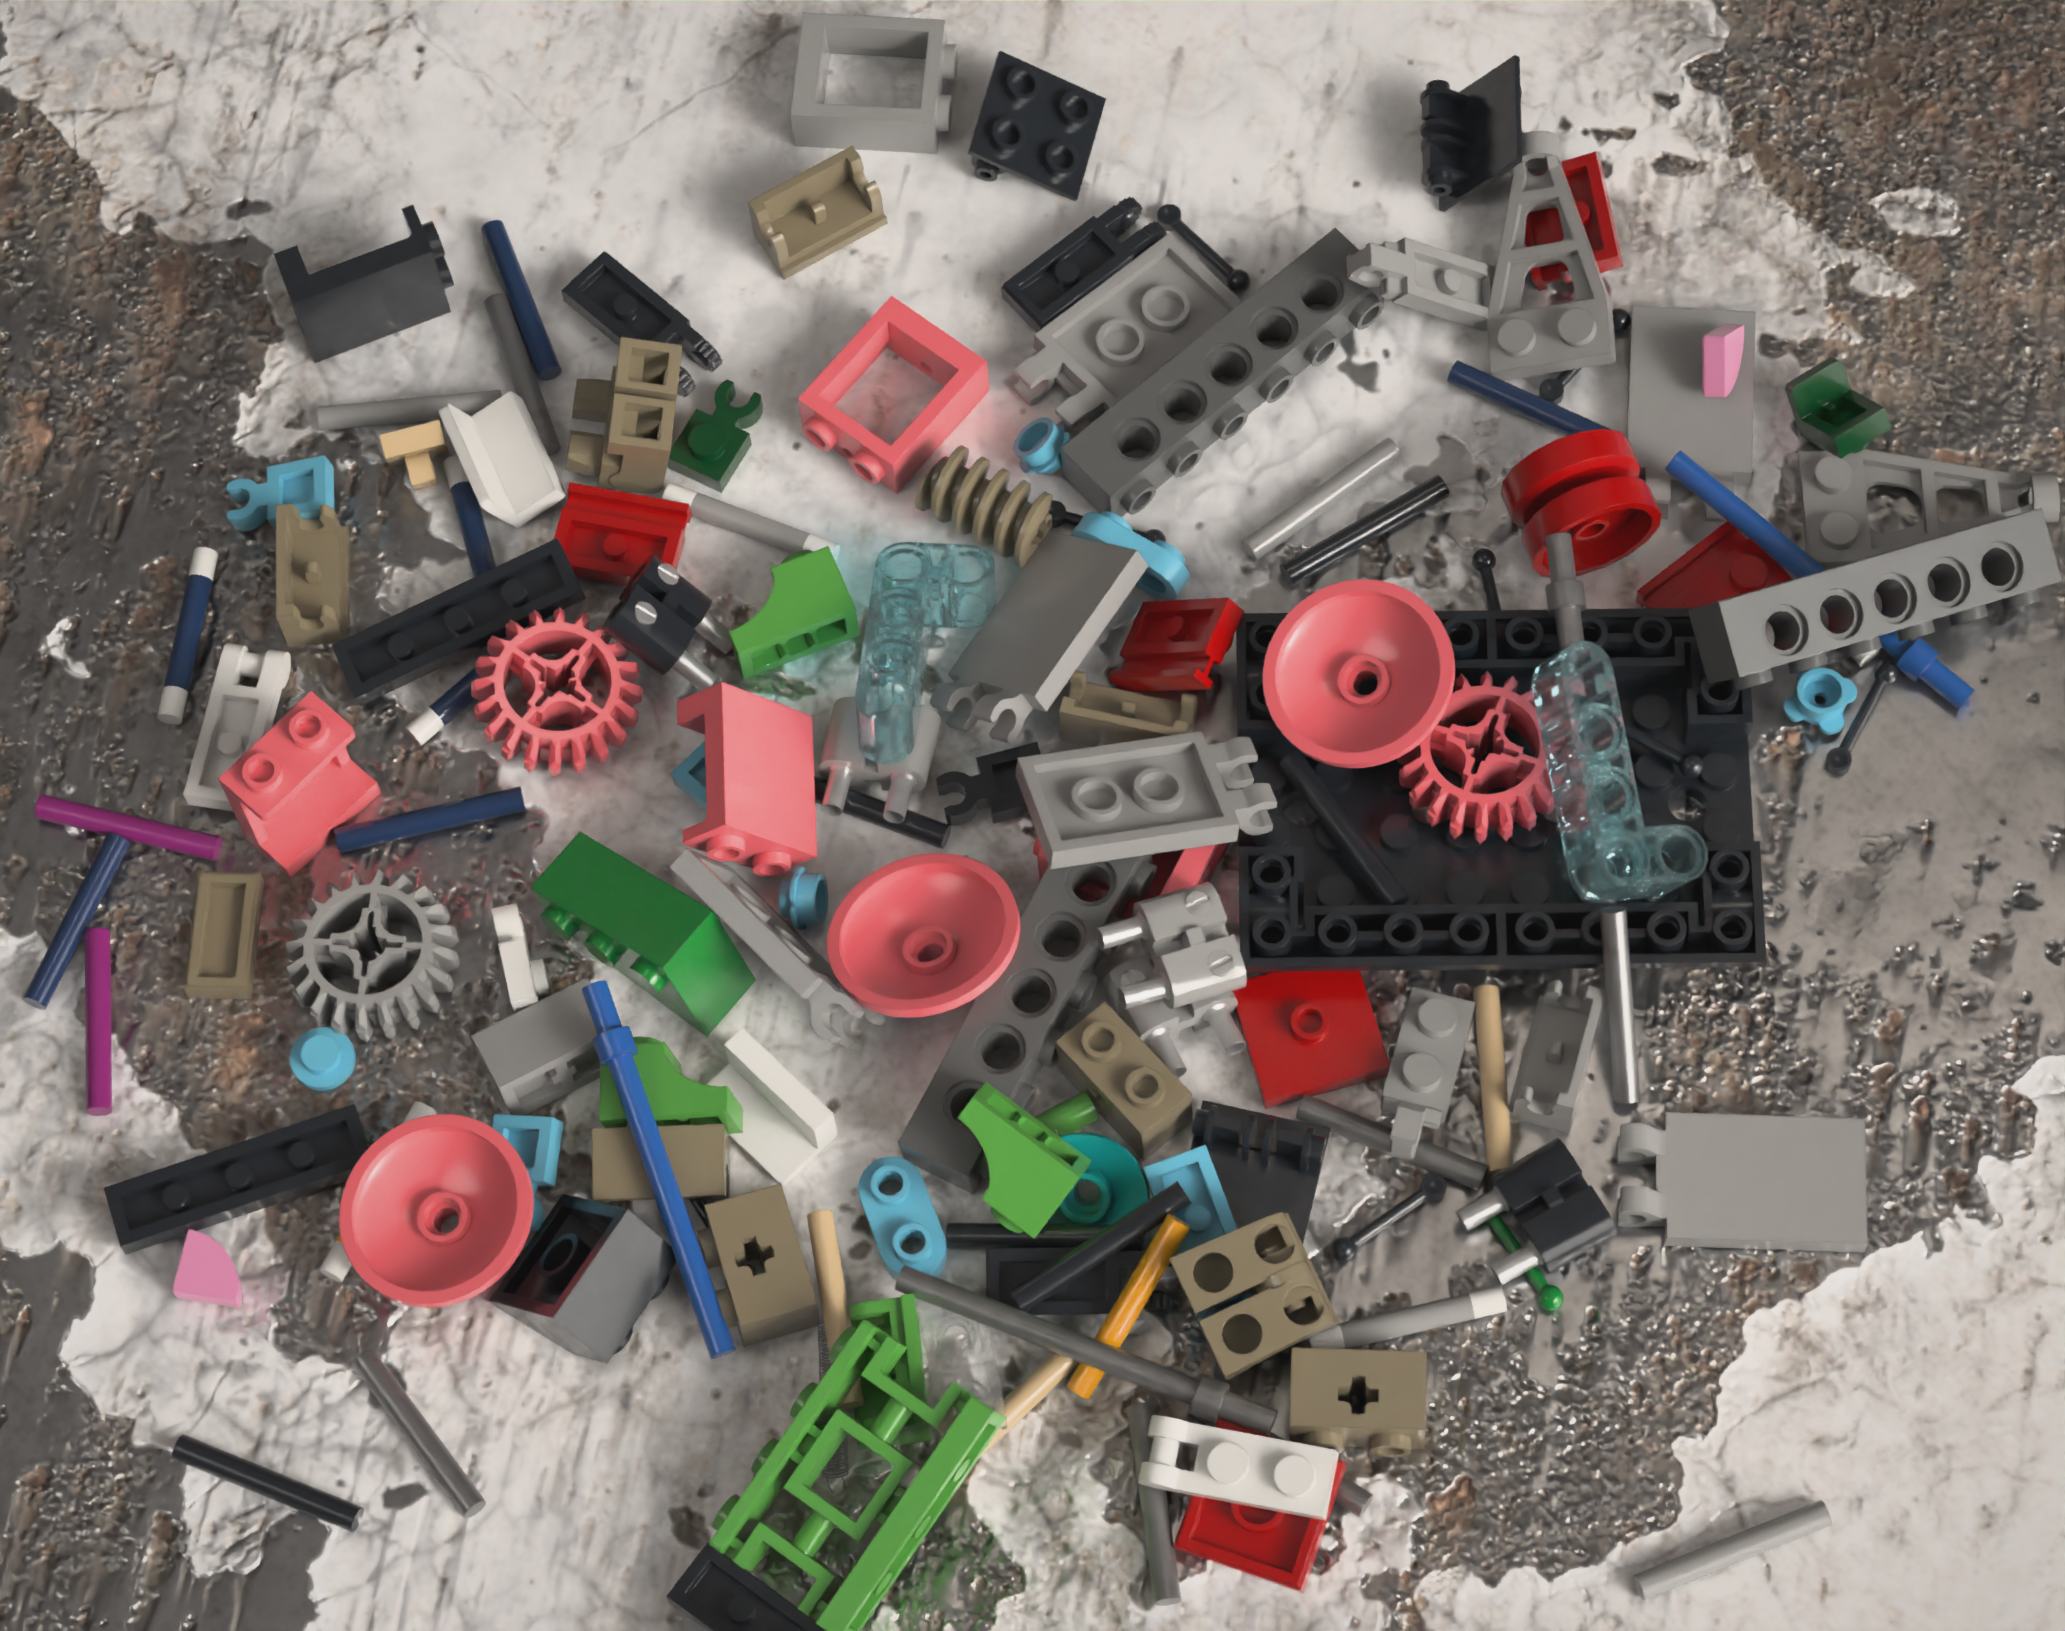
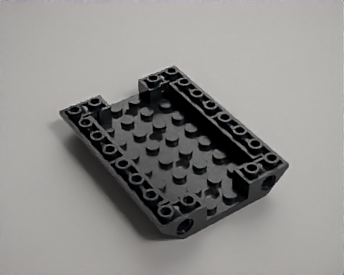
M1692 608L1585 609L1581 612L1591 699L1605 701L1612 715L1684 755L1691 753L1698 755L1704 763L1703 772L1697 778H1685L1680 773L1678 766L1606 725L1595 727L1617 903H1591L1573 756L1570 769L1563 772L1567 776L1565 792L1562 795H1553L1555 798L1566 799L1574 806L1576 814L1570 820L1553 822L1542 813L1536 812V825L1531 831L1523 828L1517 822H1513V833L1507 841L1499 835L1497 828H1490L1487 831L1486 840L1480 844L1474 836L1475 828L1464 827L1463 833L1454 839L1449 833V819L1446 818L1441 823L1431 827L1430 824L1419 821L1413 815V807L1409 803L1412 789L1402 788L1400 785L1399 770L1404 766L1400 765L1396 759L1372 767L1342 768L1324 764L1302 753L1409 895V900L1404 905H1383L1318 818L1310 824L1297 825L1290 822L1284 815L1288 805L1295 801L1304 800L1279 767L1281 760L1285 756L1298 749L1286 739L1270 715L1263 691V666L1273 634L1288 613H1243L1236 629L1237 737L1251 738L1257 752V761L1248 763L1254 777L1253 784H1270L1277 800V808L1267 809L1273 823L1272 831L1261 835H1249L1239 828L1238 832L1240 953L1246 972L1604 968L1600 909L1615 906L1626 908L1630 968L1766 967L1760 841H1754L1749 740L1753 726L1751 687L1736 690L1733 679L1708 684L1688 609ZM1548 610L1434 611L1446 629L1452 644L1455 659V680L1462 673L1469 681L1470 686H1480L1481 676L1488 671L1493 678V686L1503 688L1504 683L1510 677L1514 676L1518 682L1517 694L1523 695L1536 687L1540 693L1538 708L1549 705L1555 706V709L1558 711L1557 723L1555 725L1566 726L1569 737L1568 744L1564 748L1568 749L1572 754L1555 615L1549 614ZM1375 678L1365 679L1358 688V694L1368 695L1374 692L1377 688L1378 680ZM1454 680L1453 692H1455V680ZM1481 721L1469 722L1459 726H1474ZM1506 727L1505 736L1509 741L1523 747V754L1535 758L1526 740L1516 731ZM1493 741L1490 742L1486 754L1483 753L1481 758L1475 761L1474 774L1477 773L1481 761H1485L1489 753H1492ZM1431 756L1441 775L1454 786L1461 788V776L1454 770L1444 767V760ZM1502 787L1494 788L1485 794L1499 793L1509 789ZM1688 796L1701 803L1704 808V814L1696 820L1684 821L1676 818L1671 813L1668 805L1677 797Z

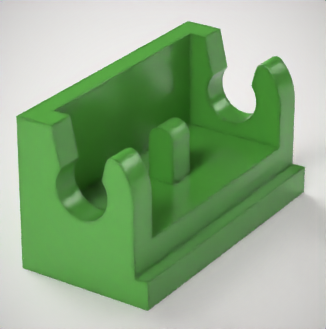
M914 1293L904 1294L897 1298L865 1301L850 1305L851 1325L857 1329L859 1324L865 1319L907 1347L888 1376L928 1403L919 1316ZM860 1375L864 1404L854 1408L855 1419L870 1428L891 1396ZM913 1412L891 1445L932 1441L930 1424ZM857 1440L859 1450L869 1449L866 1445Z

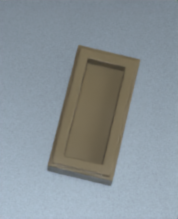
M198 871L184 991L188 998H252L265 883L261 873Z

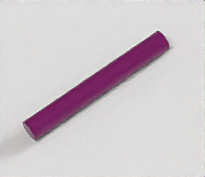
M45 794L40 795L35 807V817L37 819L104 835L112 832L129 841L216 861L222 849L221 836Z
M90 928L84 932L86 1113L93 1116H104L112 1113L110 931L105 928Z

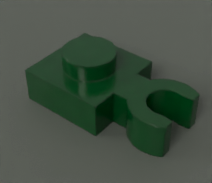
M728 379L722 382L715 392L716 410L712 415L699 409L694 411L671 448L668 468L722 493L752 445L750 433L742 429L753 426L760 419L763 413L761 394L754 392L746 405L733 407L729 404L736 395L734 382Z

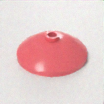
M1356 579L1335 583L1314 592L1298 603L1286 615L1273 634L1263 666V691L1266 705L1272 719L1282 734L1294 747L1312 759L1342 768H1366L1381 765L1403 756L1418 746L1433 731L1444 715L1450 702L1455 680V659L1452 644L1446 629L1431 607L1417 595L1401 586L1371 579ZM1375 678L1378 680V685L1374 692L1368 695L1358 694V688L1365 679Z
M928 853L903 858L869 874L851 889L842 900L833 915L828 929V960L833 974L843 991L853 997L861 1006L871 1011L904 1018L925 1017L944 1013L968 1003L982 994L1006 970L1019 942V911L1012 891L1003 878L993 869L975 859L948 853Z
M454 1114L428 1115L410 1120L391 1129L376 1140L360 1157L350 1173L343 1190L339 1211V1228L344 1250L353 1268L361 1278L378 1293L397 1303L420 1308H435L463 1302L492 1286L507 1272L519 1256L528 1237L533 1218L534 1195L532 1182L525 1163L517 1150L504 1136L489 1125L473 1118ZM450 1216H458L459 1221L456 1228L448 1233H442L441 1227L443 1222Z

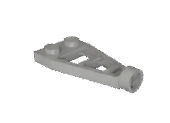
M1530 131L1522 134V162L1514 167L1489 301L1487 330L1490 373L1492 376L1503 381L1616 362L1612 304L1561 165L1560 137L1549 131ZM1531 174H1543V175H1541V176H1533V175H1531ZM1557 208L1564 234L1563 240L1525 247L1526 218L1529 212ZM1559 263L1564 264L1569 270L1575 287V297L1572 302L1525 310L1522 307L1521 299L1525 278L1530 269Z
M1868 449L1858 453H1850L1842 459L1826 450L1799 452L1797 465L1805 551L1826 569L2042 508L2046 523L2058 522L2060 494L2056 472L2013 474ZM1883 484L1907 488L1913 491L1920 498L1921 519L1911 527L1890 533H1879L1873 530L1869 525L1867 490L1874 485ZM1942 488L1978 491L1983 496L1985 513L1976 519L1952 523L1942 522L1938 518L1936 491ZM2019 496H2027L2026 506L2020 507L2018 504Z

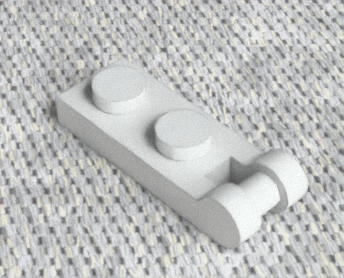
M225 644L183 793L188 805L233 811L218 778L272 728L282 689L287 685L290 675L291 657L289 652L269 649L266 655L250 653L246 645ZM245 677L259 679L257 687L242 686L240 682H243Z
M1151 1415L1147 1436L1153 1438L1149 1462H1142L1139 1484L1326 1521L1339 1455L1336 1450L1200 1425L1166 1416ZM1179 1445L1198 1448L1193 1472L1175 1468Z

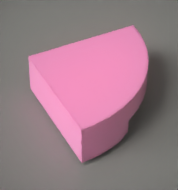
M1722 324L1702 338V392H1704V397L1726 398L1733 389L1742 359L1744 324Z
M188 1229L172 1289L176 1298L240 1308L242 1286L236 1267L229 1254L213 1238L204 1233Z

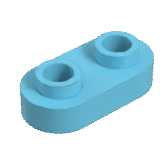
M1102 511L1101 514L1088 512L1071 533L1072 536L1137 550L1148 564V568L1135 586L1164 601L1175 600L1190 579L1189 571L1184 565L1186 559L1178 549L1160 540L1153 543L1133 532L1131 526L1122 517L1113 512Z
M884 1157L872 1162L860 1177L858 1192L862 1209L886 1271L896 1281L904 1265L938 1277L946 1265L948 1250L945 1235L920 1171L910 1161L900 1157ZM887 1180H898L903 1184L900 1192L895 1195L888 1196L879 1191L880 1186ZM909 1238H919L925 1242L924 1248L916 1254H908L901 1249L902 1244Z

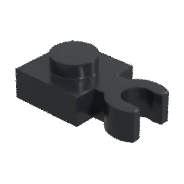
M1038 742L976 757L978 775L969 776L962 772L952 771L936 778L939 796L952 792L961 793L965 796V799L960 804L944 808L947 824L951 826L963 825L971 821L978 810L989 808L993 824L1029 815L1015 774L1017 758L1041 754Z

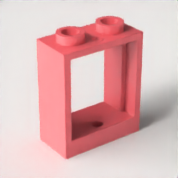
M891 296L798 397L802 431L819 449L826 452L834 449L848 459L852 469L866 482L872 485H877L881 482L898 494L990 391L987 361ZM886 348H889L944 386L891 446L834 407Z

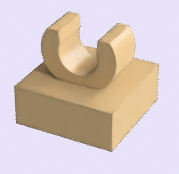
M439 420L379 435L384 457L389 467L406 464L414 491L438 485L431 457L449 453L444 429Z

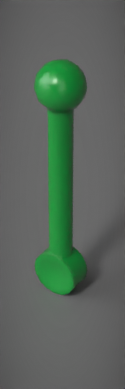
M1499 1214L1483 1222L1491 1225L1510 1253L1522 1247ZM1536 1266L1525 1272L1538 1291L1537 1301L1544 1310H1557L1564 1301L1562 1291L1557 1286L1549 1285Z

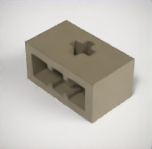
M1105 1001L1055 1042L1058 1070L1079 1093L1082 1091L1087 1093L1096 1111L1143 1161L1193 1121L1192 1093Z
M781 1183L704 1205L708 1228L697 1231L707 1269L720 1266L726 1288L716 1290L717 1299L728 1328L738 1326L743 1347L818 1326L820 1319L817 1300ZM759 1258L761 1266L765 1268V1273L753 1276L752 1270L747 1266V1261Z
M1292 1347L1289 1441L1334 1449L1338 1453L1343 1452V1447H1368L1372 1454L1381 1457H1403L1409 1455L1411 1449H1424L1426 1433L1427 1352ZM1358 1395L1364 1397V1414L1357 1415L1351 1413V1396Z

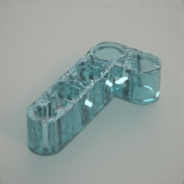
M900 542L885 547L879 553L875 563L855 694L859 750L869 760L882 764L896 763L905 759L914 749L932 627L977 628L983 625L996 607L994 558L989 551L980 546L968 544Z
M1580 640L1569 644L1535 669L1532 677V691L1571 884L1581 897L1600 903L1656 898L1666 895L1698 878L1704 872L1708 863V849L1699 833L1687 825L1670 824L1644 827L1613 666L1609 656L1600 646L1590 641ZM1579 731L1588 739L1590 749L1582 743ZM1591 794L1595 795L1600 801L1603 812L1599 811L1594 805ZM1662 852L1670 859L1672 870L1664 863ZM1604 857L1608 858L1612 863L1615 876L1606 868Z

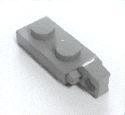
M1405 237L1397 242L1384 241L1383 244L1379 245L1368 243L1364 249L1353 255L1349 254L1346 256L1348 279L1367 288L1380 287L1381 296L1386 300L1392 299L1393 303L1487 331L1488 307L1495 275V266Z
M1412 987L1381 1098L1380 1116L1394 1119L1388 1155L1414 1161L1423 1126L1438 1130L1440 1123H1445L1473 1021L1476 1002Z

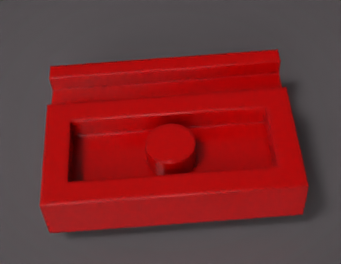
M1596 151L1562 161L1561 165L1600 273L1623 267L1602 164ZM1534 174L1533 176H1541L1543 174ZM1557 208L1529 212L1526 218V247L1563 240L1564 234ZM1562 263L1531 268L1532 279L1538 291L1548 289L1547 284L1563 280L1565 284L1573 282L1568 268Z
M569 483L567 490L569 494L565 507H562L553 540L558 538L577 577L626 586L640 565L652 554L677 570L685 542V530L687 523H690L692 517L689 504Z
M1726 521L1638 589L1636 602L1641 607L1645 606L1646 608H1695L1792 579L1765 551Z
M1229 597L1142 602L1119 653L1125 661L1120 670L1111 671L1108 679L1120 689L1132 692L1210 689L1213 681L1208 677V673L1212 665H1221L1225 654L1231 648L1235 631L1244 610Z

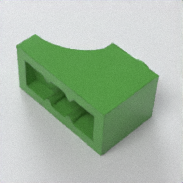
M829 546L814 552L811 550L795 552L786 557L781 564L771 567L773 588L767 602L751 620L729 631L735 660L743 679L860 636L856 608Z
M633 1037L638 1053L633 1058L657 1126L724 1124L728 1134L743 1133V1108L728 1086L705 1085L681 1074V1064L665 1042H660L651 1037ZM601 1065L599 1121L605 1128L629 1127L609 1067Z
M985 1082L958 1116V1119L978 1139L988 1162L989 1188L981 1199L992 1207L990 1211L993 1217L1004 1227L1015 1233H1023L1025 1231L1035 1239L1091 1164L1092 1160L988 1082Z

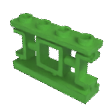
M865 1319L859 1324L857 1329L853 1326L848 1327L836 1340L828 1357L833 1362L818 1385L812 1382L799 1394L790 1410V1416L795 1419L780 1440L773 1438L761 1449L751 1467V1471L756 1474L741 1497L735 1494L721 1507L712 1525L717 1532L709 1543L718 1552L726 1554L734 1563L749 1571L755 1570L771 1546L816 1579L815 1583L797 1609L815 1619L816 1624L826 1631L862 1630L1007 1418L955 1382L951 1383L935 1408L930 1406L888 1376L907 1347ZM860 1375L891 1396L870 1428L848 1413L838 1409ZM913 1412L936 1429L946 1432L923 1467L891 1445ZM848 1433L894 1465V1468L858 1520L811 1488ZM783 1488L813 1509L793 1540L787 1538L771 1525L760 1522ZM835 1526L856 1541L866 1545L869 1544L844 1582L843 1577L814 1557Z

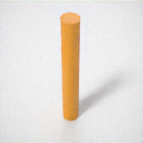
M1167 1214L1094 1339L1120 1348L1170 1264L1169 1258L1175 1255L1191 1227L1187 1223L1171 1214ZM1079 1363L1066 1386L1077 1395L1090 1399L1105 1372Z

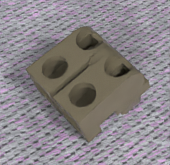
M621 337L617 366H613L611 381L603 379H577L572 418L604 422V432L602 435L571 430L565 470L598 477L597 487L619 490L626 493L655 494L663 488L671 452L682 345Z
M1280 1212L1267 1216L1169 1258L1196 1319L1249 1292L1252 1294V1297L1199 1321L1202 1332L1225 1381L1247 1371L1250 1367L1339 1324L1334 1309L1288 1213Z

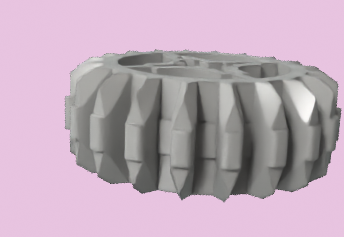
M379 869L373 876L371 884L364 885L360 875L352 872L349 878L350 888L339 891L338 886L327 882L325 890L329 899L326 902L322 903L318 900L307 898L305 906L311 919H293L292 930L299 939L286 942L285 953L288 959L293 961V963L287 966L286 975L290 984L297 986L294 995L299 1005L304 1006V1008L311 1007L310 1015L313 1021L320 1024V1026L331 1020L333 1031L340 1035L343 1033L346 1035L355 1025L359 1038L365 1042H368L371 1038L374 1028L381 1026L385 1036L394 1040L397 1031L395 1023L406 1020L408 1026L418 1030L420 1020L416 1012L423 1008L429 1012L438 1013L440 1003L434 992H452L454 982L451 975L447 972L459 969L460 958L457 951L452 949L458 945L459 937L455 927L447 925L451 919L447 908L441 903L433 905L435 898L432 891L426 886L413 891L414 886L411 879L404 874L390 886L386 873L381 872ZM387 918L400 920L415 928L422 935V943L408 942L406 936L392 934L387 924ZM358 923L353 929L347 932H343L350 926ZM378 941L383 951L381 955L375 952ZM374 951L377 958L368 961V968L366 969L362 959L364 956L370 959L368 953ZM324 968L338 969L340 975L352 976L358 987V994L345 992L330 984L324 978ZM404 978L397 985L387 989L392 982Z

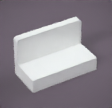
M509 391L473 416H469L451 404H447L438 410L477 500L485 511L518 529L567 497L522 397Z
M742 1027L724 1044L729 1064L706 1085L728 1086L743 1108V1133L729 1134L730 1139L777 1184L781 1183L784 1186L838 1136L834 1114Z

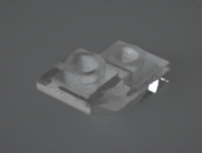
M943 1308L918 1312L935 1406L951 1383L955 1382L1006 1416L989 1326ZM1007 1418L998 1431L1008 1429ZM939 1430L942 1439L946 1432Z

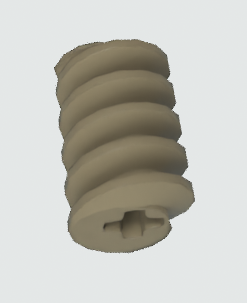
M960 445L949 457L945 456L938 461L926 475L915 500L916 508L921 511L931 509L933 518L942 523L951 521L953 529L964 535L972 532L975 542L983 546L993 544L995 553L1004 558L1014 555L1016 565L1023 568L1047 533L1052 531L1053 518L1049 514L1052 495L1044 491L1032 504L1029 503L1031 483L1022 480L1012 492L1008 491L1010 471L1002 468L991 480L986 479L990 460L982 456L969 469L965 467L969 456V449Z

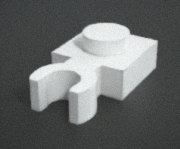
M517 903L491 910L499 941L498 945L510 1002L514 1013H517L539 1002L540 998L551 996V990L543 958L535 960L530 958L523 921L519 915Z

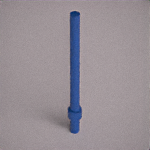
M1681 450L1666 466L1665 470L1795 577L1798 578L1826 570L1825 567ZM1895 631L1879 636L1882 648L1898 660L1895 666L1914 682L1920 678L1958 710L1975 691L1937 660L1939 652L1921 637L1916 641L1909 639L1898 642Z
M602 980L591 983L582 988V993L597 1036L592 1039L600 1064L608 1066L710 1358L723 1357L734 1352L736 1348L726 1320L721 1313L716 1291L633 1058L638 1053L632 1032L629 1026H622L607 981Z

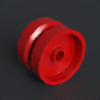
M1596 429L1581 431L1556 439L1526 456L1510 470L1502 481L1501 497L1512 521L1520 529H1523L1522 545L1532 568L1540 576L1550 578L1545 539L1548 535L1554 533L1571 534L1576 576H1581L1605 568L1629 556L1645 544L1659 528L1662 513L1650 487L1642 479H1639L1640 464L1629 440L1620 431Z

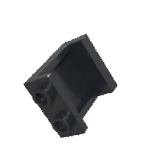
M414 205L402 208L410 235L408 238L310 275L307 272L297 245L274 254L295 315L315 363L451 312L444 289L454 286V282L444 258V248L433 221L421 224Z

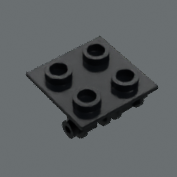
M999 51L968 154L972 155L971 163L975 167V176L984 181H995L998 174L1008 171L1070 200L1076 201L1106 98L1003 51Z
M1512 56L1460 92L1451 90L1450 84L1447 81L1433 80L1426 84V90L1420 94L1422 120L1425 121L1420 127V133L1423 138L1421 141L1423 162L1421 182L1428 187L1430 195L1439 197L1440 211L1445 212L1522 162V90L1520 86L1519 56Z
M1203 1100L1201 1109H1197L1192 1127L1194 1137L1190 1150L1206 1145L1237 1229L1267 1216L1284 1212V1214L1288 1213L1302 1244L1304 1243L1331 1128Z

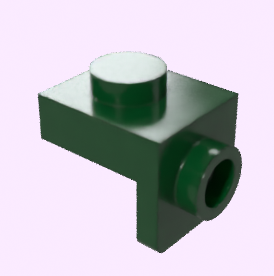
M1834 357L1826 359L1791 380L1785 386L1800 435L1840 459L1850 453H1858L1864 450L1871 440L1891 429L1885 407L1852 390L1843 363Z

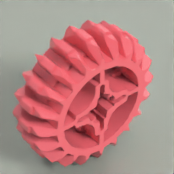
M561 607L554 611L553 622L543 623L542 616L533 610L529 614L528 629H524L517 622L510 620L506 624L508 640L492 636L488 640L487 651L491 656H479L475 664V671L481 678L471 683V696L480 701L474 706V717L478 722L488 723L484 729V737L490 744L504 740L501 755L506 761L515 758L520 752L525 753L524 769L529 773L537 767L539 760L548 761V770L553 777L560 774L561 761H571L575 772L581 774V772L585 771L586 767L585 755L589 754L594 760L604 764L609 756L607 744L622 748L627 741V733L623 727L636 726L639 712L633 706L642 702L643 694L642 687L633 683L639 678V665L633 661H625L629 655V650L619 642L609 644L611 636L602 630L603 625L593 632L590 631V616L585 611L577 617L575 624L566 623L565 611ZM546 654H566L563 658L557 660H546L540 657ZM591 666L601 675L609 692L608 700L603 709L592 702L593 695L583 687L586 683L587 671ZM512 675L522 681V690L531 697L527 702V713L523 718L518 716L513 710L505 695L506 685ZM568 685V695L559 691L561 687L565 688ZM546 688L555 694L552 697L548 696L546 698ZM559 723L575 727V729L566 731L547 730L552 725Z
M1488 671L1481 676L1480 686H1470L1469 681L1461 673L1455 680V692L1452 693L1446 711L1437 726L1418 746L1396 759L1400 765L1404 766L1399 770L1400 785L1402 788L1412 789L1409 803L1412 805L1413 810L1429 806L1427 822L1430 823L1431 827L1441 823L1446 818L1449 819V833L1454 839L1463 833L1464 827L1475 828L1474 836L1480 844L1486 840L1487 831L1490 828H1497L1499 835L1507 841L1513 833V822H1517L1523 828L1531 831L1536 825V812L1550 815L1555 808V797L1553 795H1562L1566 790L1567 776L1563 772L1570 769L1572 758L1569 750L1564 748L1568 744L1569 737L1566 726L1555 725L1557 723L1558 711L1554 705L1538 708L1540 693L1536 687L1523 695L1517 694L1518 682L1514 676L1510 677L1504 683L1503 688L1493 686V678ZM1481 721L1474 726H1459L1469 722ZM1506 727L1516 731L1526 740L1535 758L1523 754V747L1509 741L1505 736ZM1493 741L1492 753H1489L1485 761H1481L1477 773L1474 774L1475 761H1478L1483 753L1486 754L1490 742ZM1431 756L1444 760V767L1454 770L1461 776V788L1454 786L1441 775ZM1502 787L1509 789L1499 793L1485 794L1494 788Z

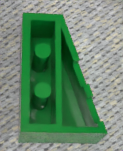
M579 832L530 887L544 908L540 918L549 929L564 940L569 941L572 937L575 938L600 962L608 967H614L706 1037L756 981L713 910L582 832Z

